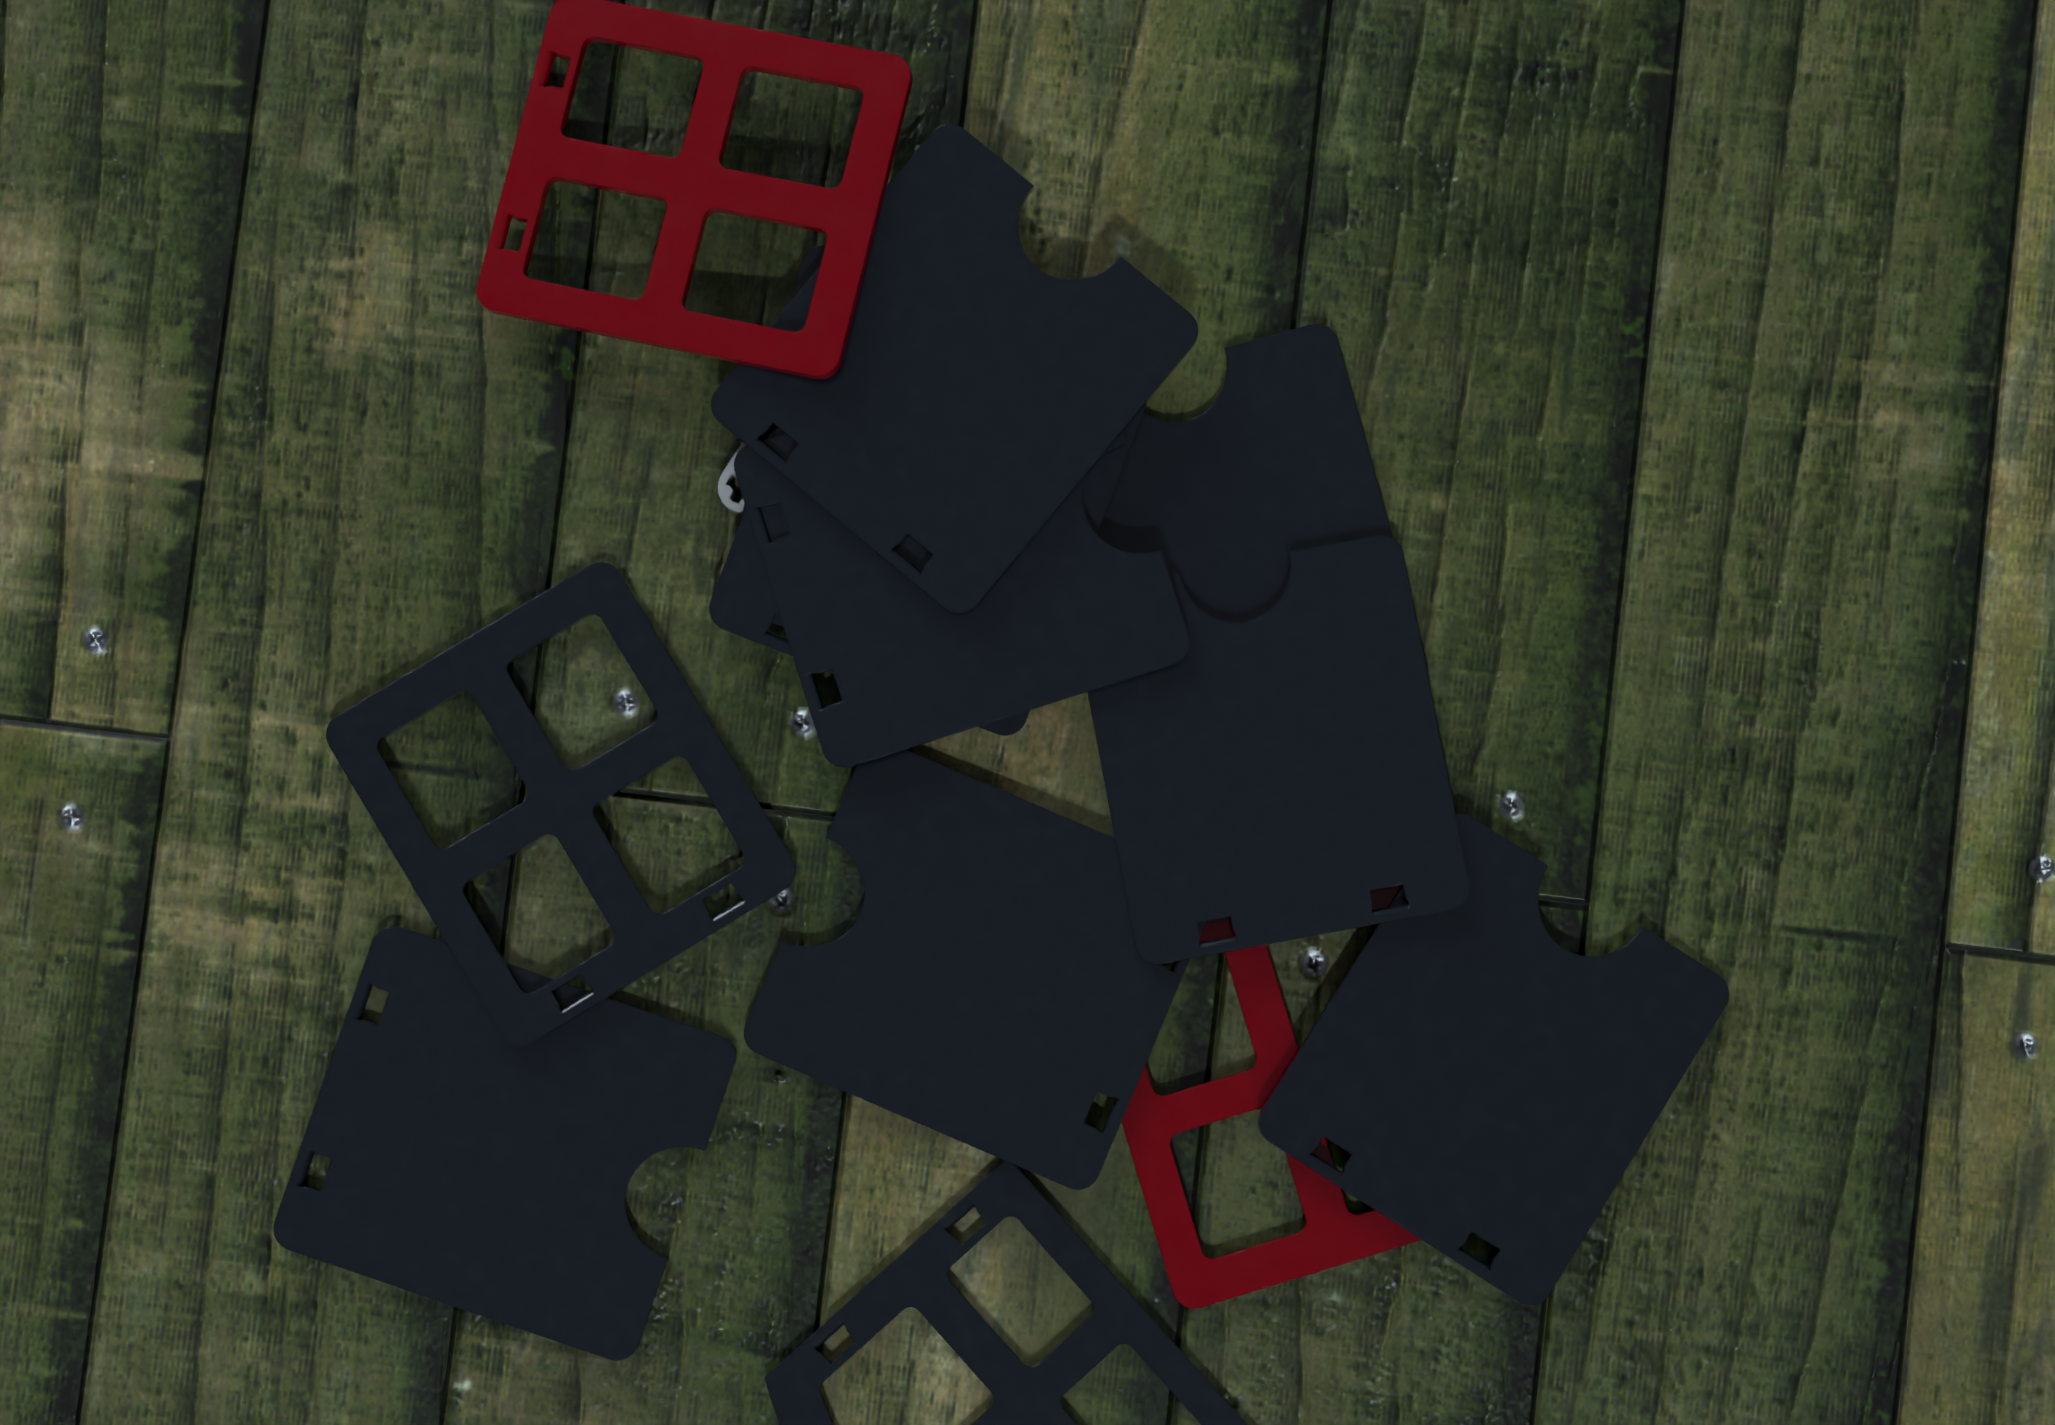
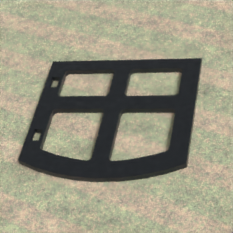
M1005 1160L764 1378L779 1425H834L821 1393L822 1383L905 1308L913 1307L927 1319L993 1394L994 1400L992 1405L970 1425H1078L1061 1404L1063 1395L1121 1344L1130 1345L1201 1425H1248L1016 1165ZM976 1207L977 1212L986 1223L961 1244L948 1230L971 1209ZM1006 1217L1017 1218L1093 1303L1092 1314L1035 1365H1027L1021 1361L948 1277L950 1267ZM845 1325L846 1330L856 1341L831 1362L818 1348Z

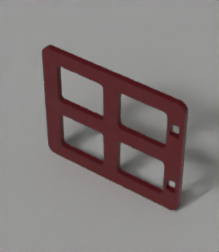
M557 0L549 14L477 284V297L480 303L487 310L498 315L812 379H826L833 376L839 370L843 361L913 83V75L907 62L894 54L605 0ZM603 42L703 62V70L683 147L677 156L665 157L565 136L564 131L585 51L589 44ZM555 56L570 61L563 88L547 86ZM756 71L857 90L863 93V100L843 179L839 186L825 188L727 169L722 166L736 105L746 74ZM562 181L666 203L667 208L646 289L642 297L628 299L528 278V266L548 191L553 183ZM720 212L822 232L827 235V242L810 309L803 329L792 332L692 312L686 309L685 303L706 221L711 214ZM512 218L527 223L520 251L504 249Z
M1401 886L1370 891L1373 904L1372 911L1388 908ZM1230 917L1205 922L1200 934L1199 943L1235 936ZM1266 945L1224 953L1255 1053L1256 1061L1254 1066L1239 1073L1170 1094L1159 1095L1152 1088L1145 1065L1121 1122L1173 1294L1179 1303L1192 1309L1202 1308L1421 1241V1239L1374 1209L1358 1214L1349 1212L1340 1187L1285 1153L1305 1217L1303 1229L1287 1236L1218 1257L1210 1258L1203 1254L1171 1151L1170 1141L1177 1133L1263 1108L1299 1050ZM1323 1137L1312 1153L1334 1166L1326 1138Z

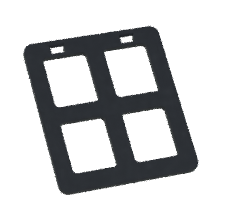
M595 562L586 566L340 713L331 720L326 730V739L330 749L501 1036L512 1045L527 1046L533 1044L782 893L792 885L796 877V865L621 574L609 563ZM596 615L602 619L656 708L658 716L656 721L649 727L579 769L568 770L563 765L509 674V666L516 659L586 617ZM466 692L470 693L525 783L528 789V796L521 804L453 845L442 849L435 845L380 752V743L384 738L454 696ZM680 757L688 761L743 852L744 862L735 871L663 914H655L649 908L595 818L594 812L597 805L674 758ZM553 835L561 843L612 928L615 939L611 946L537 991L526 993L521 989L466 897L465 888L470 881L543 837ZM732 884L738 895L743 899L711 918V914L703 901ZM582 975L587 985L592 988V991L561 1009L560 1003L553 991Z

